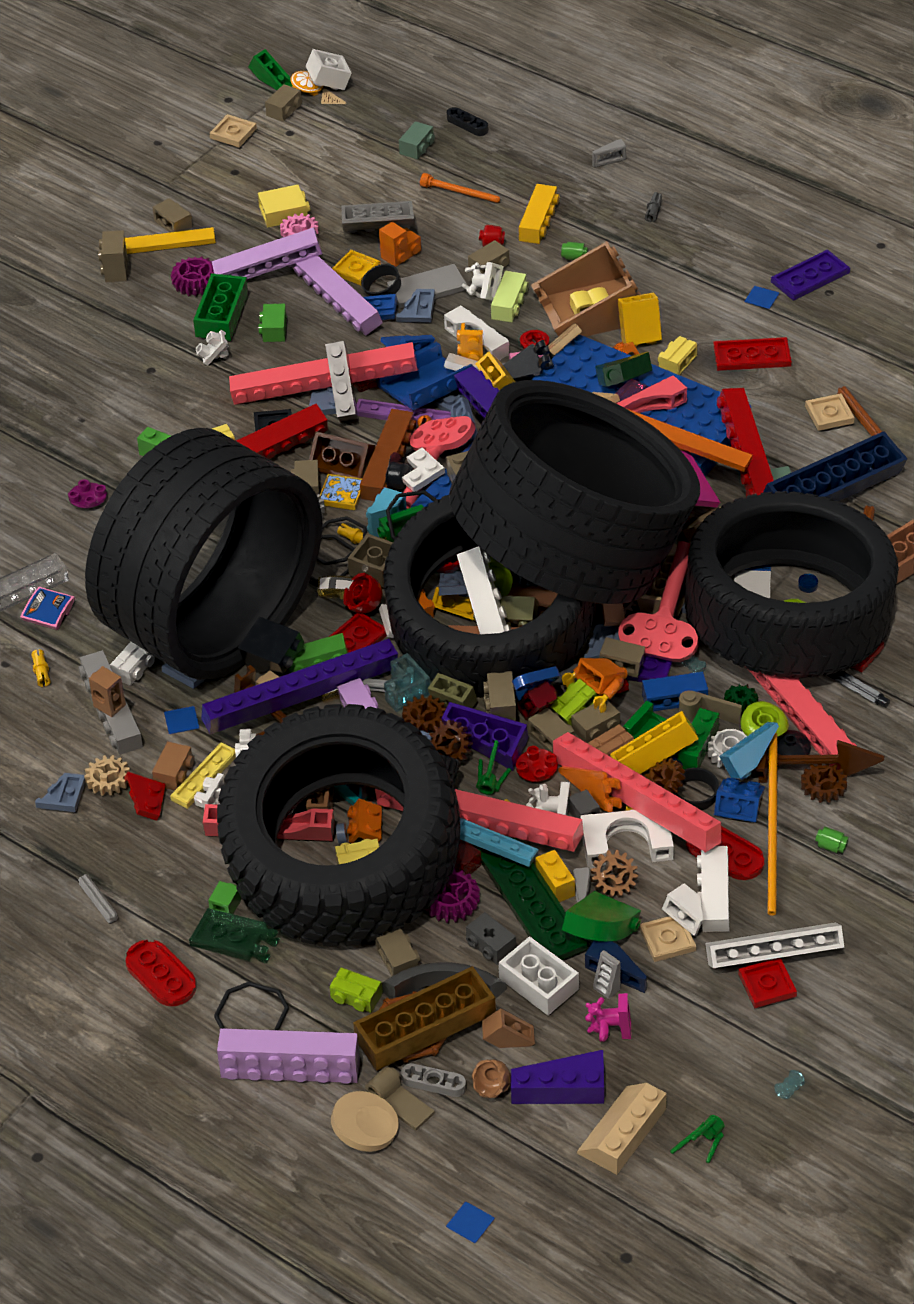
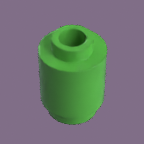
M563 243L561 257L566 260H575L586 254L588 247H585V243Z
M824 827L823 830H818L815 841L818 842V847L838 854V852L844 853L849 837L844 836L845 833Z

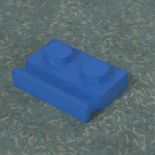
M396 294L363 297L378 311L381 320L395 319Z

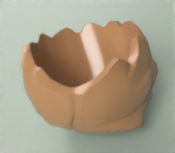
M487 1059L480 1061L472 1073L473 1088L482 1097L495 1098L509 1088L511 1073L506 1064L499 1060Z

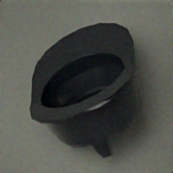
M393 452L390 456L386 471V485L388 489L401 492L402 489L406 488L402 477L411 472L413 467L409 463H404L402 457L397 452Z

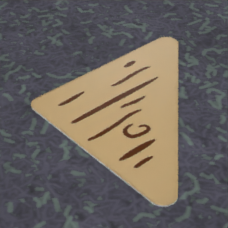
M323 89L321 104H346L345 101L327 89Z

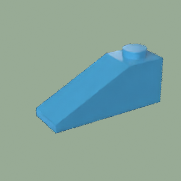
M765 723L719 756L731 778L744 779L751 775V771L758 766L779 727L778 723Z

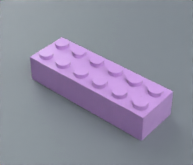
M220 1029L217 1054L221 1078L231 1080L262 1079L297 1082L317 1081L320 1083H358L360 1056L357 1033Z

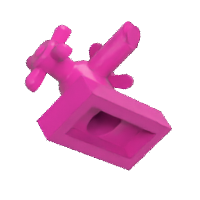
M628 993L618 994V1008L601 1009V1005L604 1002L603 997H600L597 1002L592 1004L586 1003L585 1006L588 1008L589 1013L586 1015L585 1020L591 1022V1027L587 1029L588 1033L593 1031L599 1033V1041L605 1042L608 1038L609 1026H619L622 1039H631V1014Z

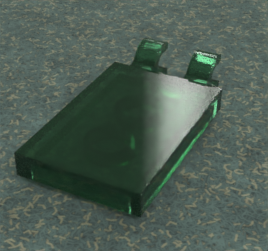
M207 908L190 937L189 943L193 947L250 961L253 956L258 961L267 963L271 957L270 954H266L269 947L259 945V943L263 940L268 945L276 947L280 939L276 937L278 931L268 929L265 922Z

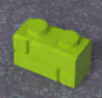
M578 679L576 682L569 684L566 692L561 697H557L550 706L552 712L557 713L566 724L572 726L571 715L594 704L593 701L597 694L585 682Z
M344 968L339 969L336 977L330 984V996L336 1003H346L358 1011L365 1010L372 1013L383 993L381 981Z

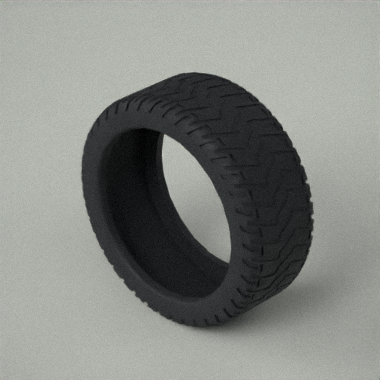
M777 491L774 494L772 492H764L760 495H748L747 498L740 497L733 500V503L727 502L721 508L718 507L715 511H712L701 522L691 539L684 594L687 618L691 626L696 630L697 636L700 637V640L705 645H709V648L714 653H720V657L727 661L732 660L733 664L742 668L746 666V669L750 671H760L762 674L786 678L791 676L793 678L819 677L834 674L845 669L847 670L867 659L885 639L892 617L899 571L898 559L890 539L881 530L879 525L865 514L839 501L808 493H788L787 491ZM771 564L795 565L829 575L844 584L851 592L829 601L813 603L785 602L749 591L736 583L730 576L755 566Z
M445 495L441 499L429 503L427 507H423L415 516H412L405 526L402 527L401 531H399L389 549L383 576L392 634H394L395 642L401 653L415 669H418L421 674L431 681L434 680L437 673L473 686L475 694L483 696V682H487V673L512 671V678L514 680L523 674L554 666L560 672L573 660L589 636L594 621L595 603L558 594L553 603L536 619L519 628L492 634H474L458 631L441 624L429 615L418 602L421 591L429 578L445 563L455 559L457 554L478 547V545L468 536L457 521L450 505V495Z

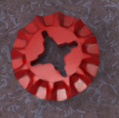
M540 330L526 331L520 337V346H523L524 349L531 344L536 345L532 339L535 342L544 340L546 346L549 345V336Z

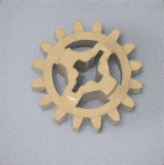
M104 755L103 760L95 758L96 763L90 762L89 768H85V782L88 789H93L94 794L100 791L101 796L105 792H108L111 796L112 791L120 793L121 787L125 789L127 787L126 783L128 782H125L124 777L127 771L130 772V768L127 762H122L121 757L115 760L114 755L110 759H107L106 755Z

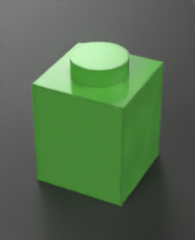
M219 881L208 900L210 914L231 919L241 902V896L236 889V885Z

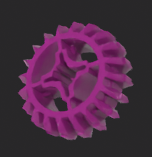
M196 256L194 258L188 257L187 260L181 259V263L177 262L171 272L173 287L176 288L177 292H181L182 295L187 294L188 296L194 295L196 297V295L201 294L203 296L211 273L214 274L212 261L209 258L204 259L203 256L200 258H196Z
M454 868L443 892L439 893L438 899L429 909L425 910L429 912L431 918L436 916L438 922L443 918L446 923H448L449 919H453L455 923L457 918L465 920L466 915L472 916L473 911L477 910L480 901V889L477 886L476 880L472 879L470 874L465 875L463 870L457 873Z

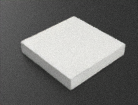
M449 353L444 364L445 368L454 371L473 364L480 371L475 365L478 361Z

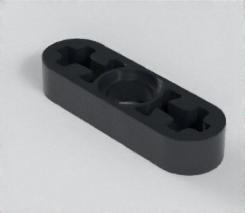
M457 107L447 110L448 122L477 136H484L488 133L487 121Z

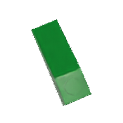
M266 49L253 56L248 68L259 80L275 90H278L283 84L292 87L291 77Z

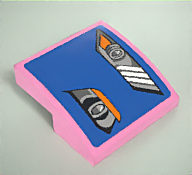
M38 587L27 602L20 617L24 621L58 630L64 615L68 616L75 597Z

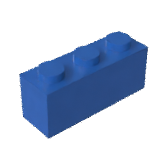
M703 672L642 680L644 703L646 701L653 703V712L679 708V696L684 691L690 690L708 695V687Z

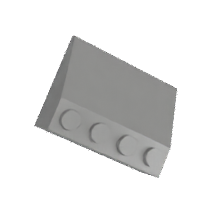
M412 201L341 206L343 231L348 233H355L357 230L375 231V229H380L390 222L396 223L403 229H409L410 226H414Z

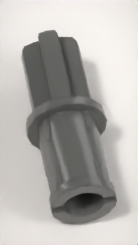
M655 192L651 201L647 204L646 221L654 222L656 220L657 213L661 209L662 194Z

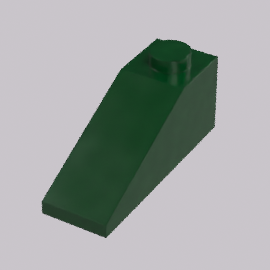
M649 352L595 366L599 385L606 387L625 382L653 370Z

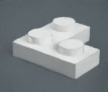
M420 448L407 456V461L414 470L403 476L402 480L407 487L415 492L443 475L445 469L425 449Z

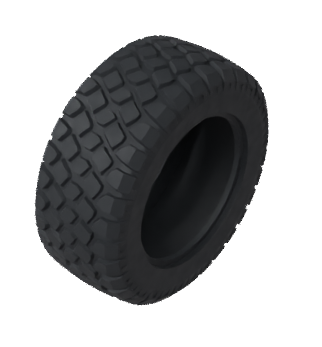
M341 704L325 705L324 709H320L319 706L305 709L301 715H298L297 712L283 718L281 724L275 722L264 729V735L258 734L247 744L248 750H242L235 758L234 764L236 766L230 767L224 778L226 784L221 786L218 798L220 804L217 805V823L225 864H229L227 871L232 882L238 885L236 889L240 896L248 903V907L258 918L263 917L262 920L265 924L274 930L281 928V934L294 940L297 937H301V942L314 945L321 941L323 946H339L340 942H344L346 946L361 944V940L364 939L367 942L374 941L377 937L383 936V932L389 931L392 933L400 928L402 929L405 922L412 923L423 913L422 909L427 910L438 899V894L443 892L449 882V876L452 875L457 862L456 856L458 855L460 845V812L455 788L448 769L435 746L425 735H422L418 728L410 722H405L403 718L393 713L386 714L382 709L371 706L365 709L363 705L347 704L345 707H342ZM350 784L369 786L392 796L404 808L396 829L386 842L372 853L352 862L338 865L310 864L291 857L276 845L279 830L288 814L301 801L326 788Z

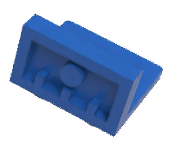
M432 335L381 337L380 341L386 347L413 342L414 350L417 351L434 343L435 338Z
M736 778L723 779L717 790L714 815L756 822L759 803L765 786H761L760 783L755 781L744 783L739 782Z

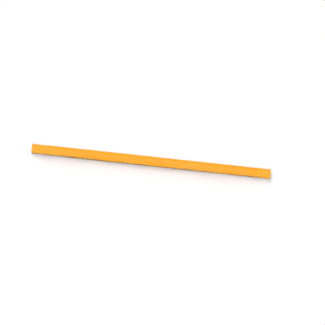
M777 733L774 734L769 744L768 915L770 916L776 915Z

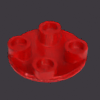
M537 746L528 747L527 751L521 754L516 762V771L519 776L531 782H540L550 778L558 767L557 756L548 750L539 749Z

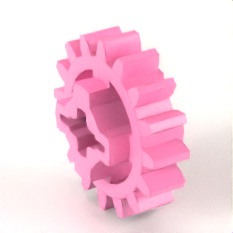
M303 213L300 216H297V214H294L292 217L287 216L288 220L283 219V223L280 224V233L283 237L313 227L316 234L319 233L318 221H315V217L310 218L309 214L303 216Z

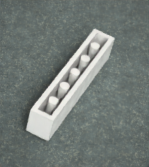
M479 546L457 554L480 634L501 633L511 630L509 624L506 625V610L499 601L502 599L501 593L498 588H495L494 581H496L494 571L489 568L488 563L491 562L489 555Z
M835 922L705 943L708 965L712 968L844 948L842 926Z

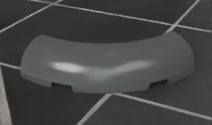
M436 962L414 966L382 982V990L390 999L412 994L413 991H420L422 987L431 986L472 966L453 962ZM474 967L495 996V999L507 990L504 981L487 971Z

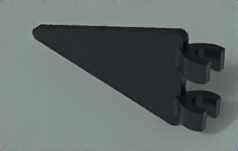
M541 340L536 345H529L503 364V366L514 380L540 375L543 370L552 369L554 364L552 359H549V346H546L545 341Z

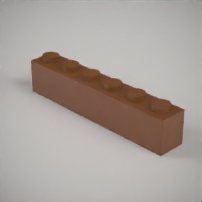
M391 409L360 483L361 499L375 501L377 494H380L384 487L387 488L386 471L390 456L393 452H397L401 457L405 456L406 445L410 444L411 433L416 429V420H414L413 412Z

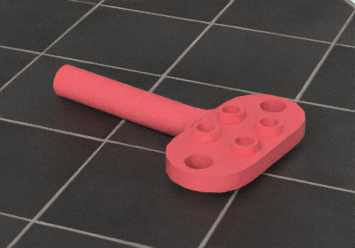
M468 416L431 420L422 424L414 431L410 438V445L415 451L420 448L425 449L435 460H438L445 450L458 448L465 444L474 434L476 427ZM406 486V488H405V490H404L403 493L413 492V491H412L409 487ZM419 495L406 496V509L411 508V505L418 499Z
M679 541L658 611L655 614L634 613L628 615L619 626L618 636L620 641L645 646V656L682 662L692 657L698 648L699 639L696 630L690 624L673 618L687 571L690 543ZM627 627L635 629L631 635L624 634V630ZM687 639L693 641V645L689 648L682 646L683 642Z

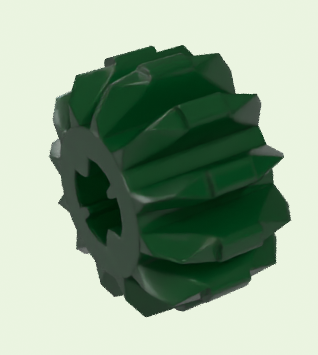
M739 683L737 687L731 685L729 690H726L723 700L742 705L743 714L747 706L759 701V697L755 688H749L748 684L741 686Z

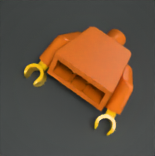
M580 658L578 666L573 669V673L562 675L563 685L568 687L569 684L575 682V678L581 679L599 695L603 694V696L595 697L593 701L594 709L599 706V710L602 713L607 709L606 701L610 700L621 689L628 673L626 668L619 667L607 658Z

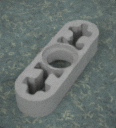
M413 1063L405 1065L401 1070L402 1082L408 1087L452 1097H459L466 1091V1080L463 1075ZM430 1077H438L440 1079L436 1084H431L427 1080Z

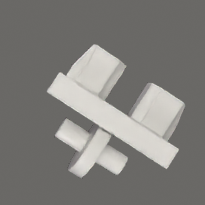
M220 330L219 333L210 331L206 337V341L209 344L206 346L199 343L196 347V353L203 358L205 365L208 366L214 359L219 357L226 358L229 355L227 351L229 346L225 339L226 333Z
M218 773L215 778H205L203 789L207 792L196 793L194 796L195 805L205 809V804H220L218 798L221 786L225 785L223 782L224 774Z

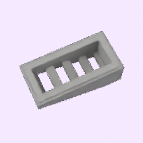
M622 139L592 151L593 167L626 159V145Z
M589 867L573 870L577 903L589 895L591 877Z
M603 950L600 953L593 988L607 999H610L620 990L621 962Z

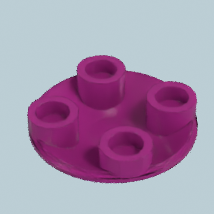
M86 479L80 480L78 485L73 487L68 493L70 503L80 508L98 506L107 497L105 485L91 483Z

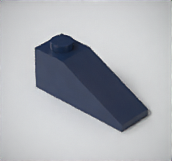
M594 940L585 953V968L596 972L600 953L604 950L621 962L620 983L645 993L647 990V976L621 947L613 941Z

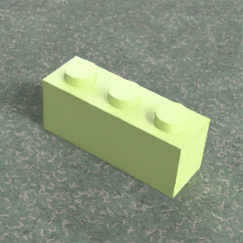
M511 271L504 272L491 304V319L513 322L515 315L518 316L519 305L523 304L524 293H527L529 288L526 274Z

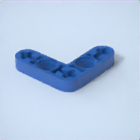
M554 666L526 673L512 680L518 701L523 698L527 691L546 681L552 684L559 679L561 675L557 667Z

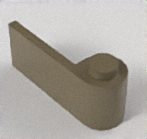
M690 690L682 692L679 696V712L683 711L690 722L694 720L699 708L719 713V719L738 725L741 724L742 705Z
M384 1067L365 1084L366 1091L385 1099L393 1107L397 1117L417 1131L435 1114V1111L401 1086L400 1074L396 1069Z

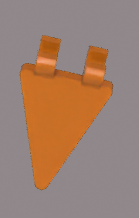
M564 766L558 768L559 773L581 792L587 789L604 811L613 812V807L622 808L620 798L609 797L612 787L620 789L619 779L608 778L607 773L604 771Z

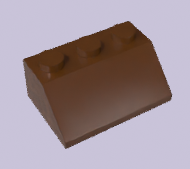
M315 431L309 460H318L319 472L362 479L376 445Z

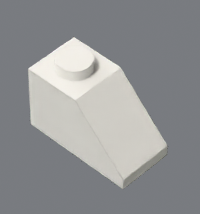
M684 883L667 894L662 910L693 936H696L703 921L701 897Z

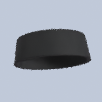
M381 264L373 267L362 278L361 286L368 296L396 294L401 287L398 269L391 264ZM386 275L396 277L394 283L387 289L379 292L369 291L372 283L378 278Z
M703 768L684 769L685 773L683 775L686 778L681 780L682 784L693 780L702 781L711 786L714 794L703 801H689L682 798L678 793H674V795L700 810L711 807L716 800L719 788L717 777L712 772Z

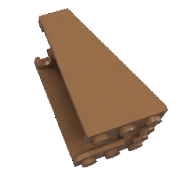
M608 242L601 244L531 284L558 337L574 323L582 330L579 335L585 337L621 329L618 299L641 295L639 291L635 292L638 290L628 270L623 271L625 265L622 259L616 258L619 254L614 246H609ZM597 287L606 289L608 297L580 313L574 314L570 306V294L577 291H589Z

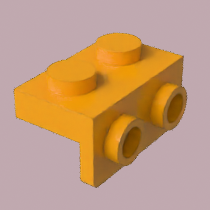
M461 323V330H457V341H460L457 354L479 361L484 356L483 330H465V323Z

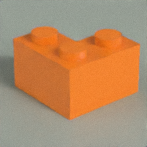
M390 222L379 229L381 258L396 267L421 251V237L410 229H403L394 222Z

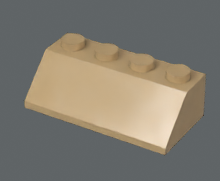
M648 1083L626 1086L578 1149L577 1154L617 1175L665 1112L667 1093Z

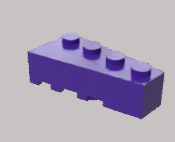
M449 702L442 716V721L454 720V722H462L461 727L467 726L466 733L472 735L468 738V741L473 742V745L468 746L490 758L494 742L497 740L498 746L494 761L514 771L517 759L522 754L528 741L527 724Z
M603 1050L511 1069V1104H604Z

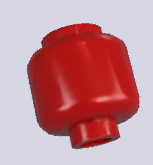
M485 225L484 230H480L479 241H482L483 247L494 240L501 245L504 243L505 231H502V227Z

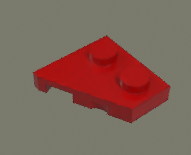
M127 771L124 780L129 783L131 789L129 794L134 801L137 815L157 821L160 816L165 783Z

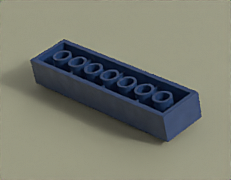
M883 431L768 483L763 493L772 492L774 494L777 491H787L788 493L801 492L840 501L899 474L907 461V457Z

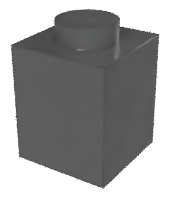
M587 789L568 797V811L572 817L580 818L581 815L600 814V806Z

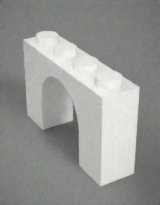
M636 810L580 816L583 822L584 835L582 841L587 867L590 869L596 868L593 862L594 860L599 861L598 856L600 854L606 855L609 838L625 831L638 833L646 839L652 862L673 860L674 845L671 831Z

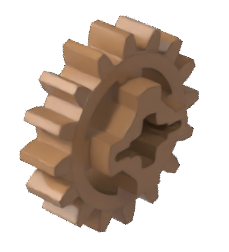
M607 850L605 856L602 854L598 856L599 861L594 860L593 865L596 868H592L590 871L595 876L591 878V882H597L595 889H603L601 894L604 895L606 892H609V897L612 898L617 893V896L621 897L623 891L628 894L630 892L629 887L633 888L636 885L633 880L637 879L638 875L633 872L637 869V866H631L634 859L627 860V853L620 856L619 850H616L612 855L610 850ZM606 862V870L600 872L601 866ZM612 870L614 873H619L616 878L614 875H610ZM628 875L627 882L622 885V878Z

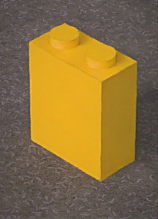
M654 293L618 299L621 339L623 343L633 342L635 347L642 343L654 344L662 340L658 297Z

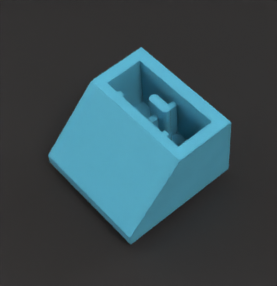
M384 487L381 493L377 494L375 502L366 512V518H368L367 532L369 534L379 537L377 532L379 518L387 516V507L394 497L402 492ZM406 497L398 498L390 510V515L406 510Z

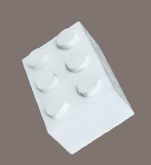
M530 936L499 962V979L546 1015H550L579 989V973Z

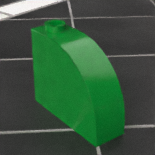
M593 891L566 911L562 930L589 940H621L638 930L641 924V919L639 918L641 910Z

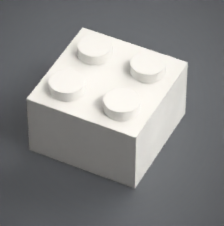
M313 49L306 64L314 84L321 87L328 86L334 90H345L352 74L342 55Z

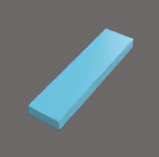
M460 819V839L528 867L533 863L535 857L538 856L539 849L465 819Z

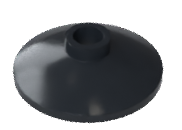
M787 730L784 734L777 737V753L779 755L810 754L811 742L803 733L796 730Z

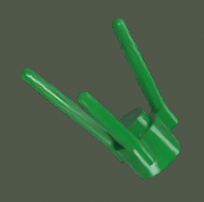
M497 740L494 742L487 772L484 775L483 760L479 759L476 788L485 795H491L494 791L499 792L501 784L511 771L510 768H507L498 782L496 776L491 773L497 752Z
M710 1115L696 1130L672 1148L670 1153L674 1154L690 1140L694 1141L703 1135L707 1139H715L706 1159V1162L710 1163L719 1141L724 1137V1134L721 1132L725 1127L724 1122L718 1116Z

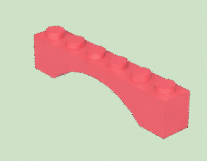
M673 375L616 404L637 413L658 409H673L687 402V387Z
M205 804L203 816L205 836H218L217 805ZM309 809L304 812L288 815L279 830L277 839L333 841L335 827L333 809Z

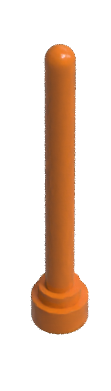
M423 173L420 178V186L425 188L435 186L495 203L500 202L499 196L436 180L428 173Z

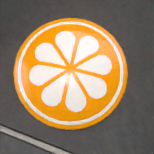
M308 71L295 72L290 79L293 88L309 93L312 96L318 95V92L323 88V86L314 84Z

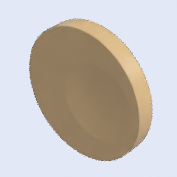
M355 1091L343 1095L336 1102L331 1114L332 1128L338 1138L346 1145L360 1151L372 1152L384 1149L391 1144L398 1130V1117L393 1107L385 1099L370 1092Z

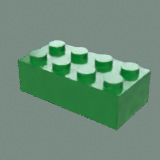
M211 273L193 319L195 337L206 338L210 331L219 333L222 330L226 333L225 339L231 341L248 296L247 277Z

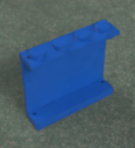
M434 342L415 351L418 371L376 378L380 389L414 411L457 390L454 375L472 367L473 364L464 366L457 371L445 368L446 359L442 355L441 345L438 342Z

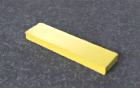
M221 742L170 795L171 801L188 809L195 802L194 796L196 793L204 792L203 781L205 778H215L218 773H222L236 758L235 749Z

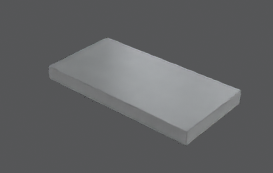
M455 264L400 278L401 287L396 293L397 304L399 308H404V304L411 299L416 289H435V299L466 291L462 287V284H466ZM395 280L387 282V287H390Z

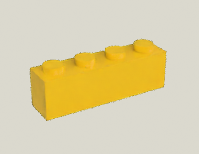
M536 184L519 225V241L540 244L542 237H545L546 227L550 226L551 215H554L555 205H558L560 199L556 186Z
M680 711L615 750L610 756L641 774L650 767H655L656 762L660 763L663 759L672 757L676 752L692 745L699 738L684 712Z

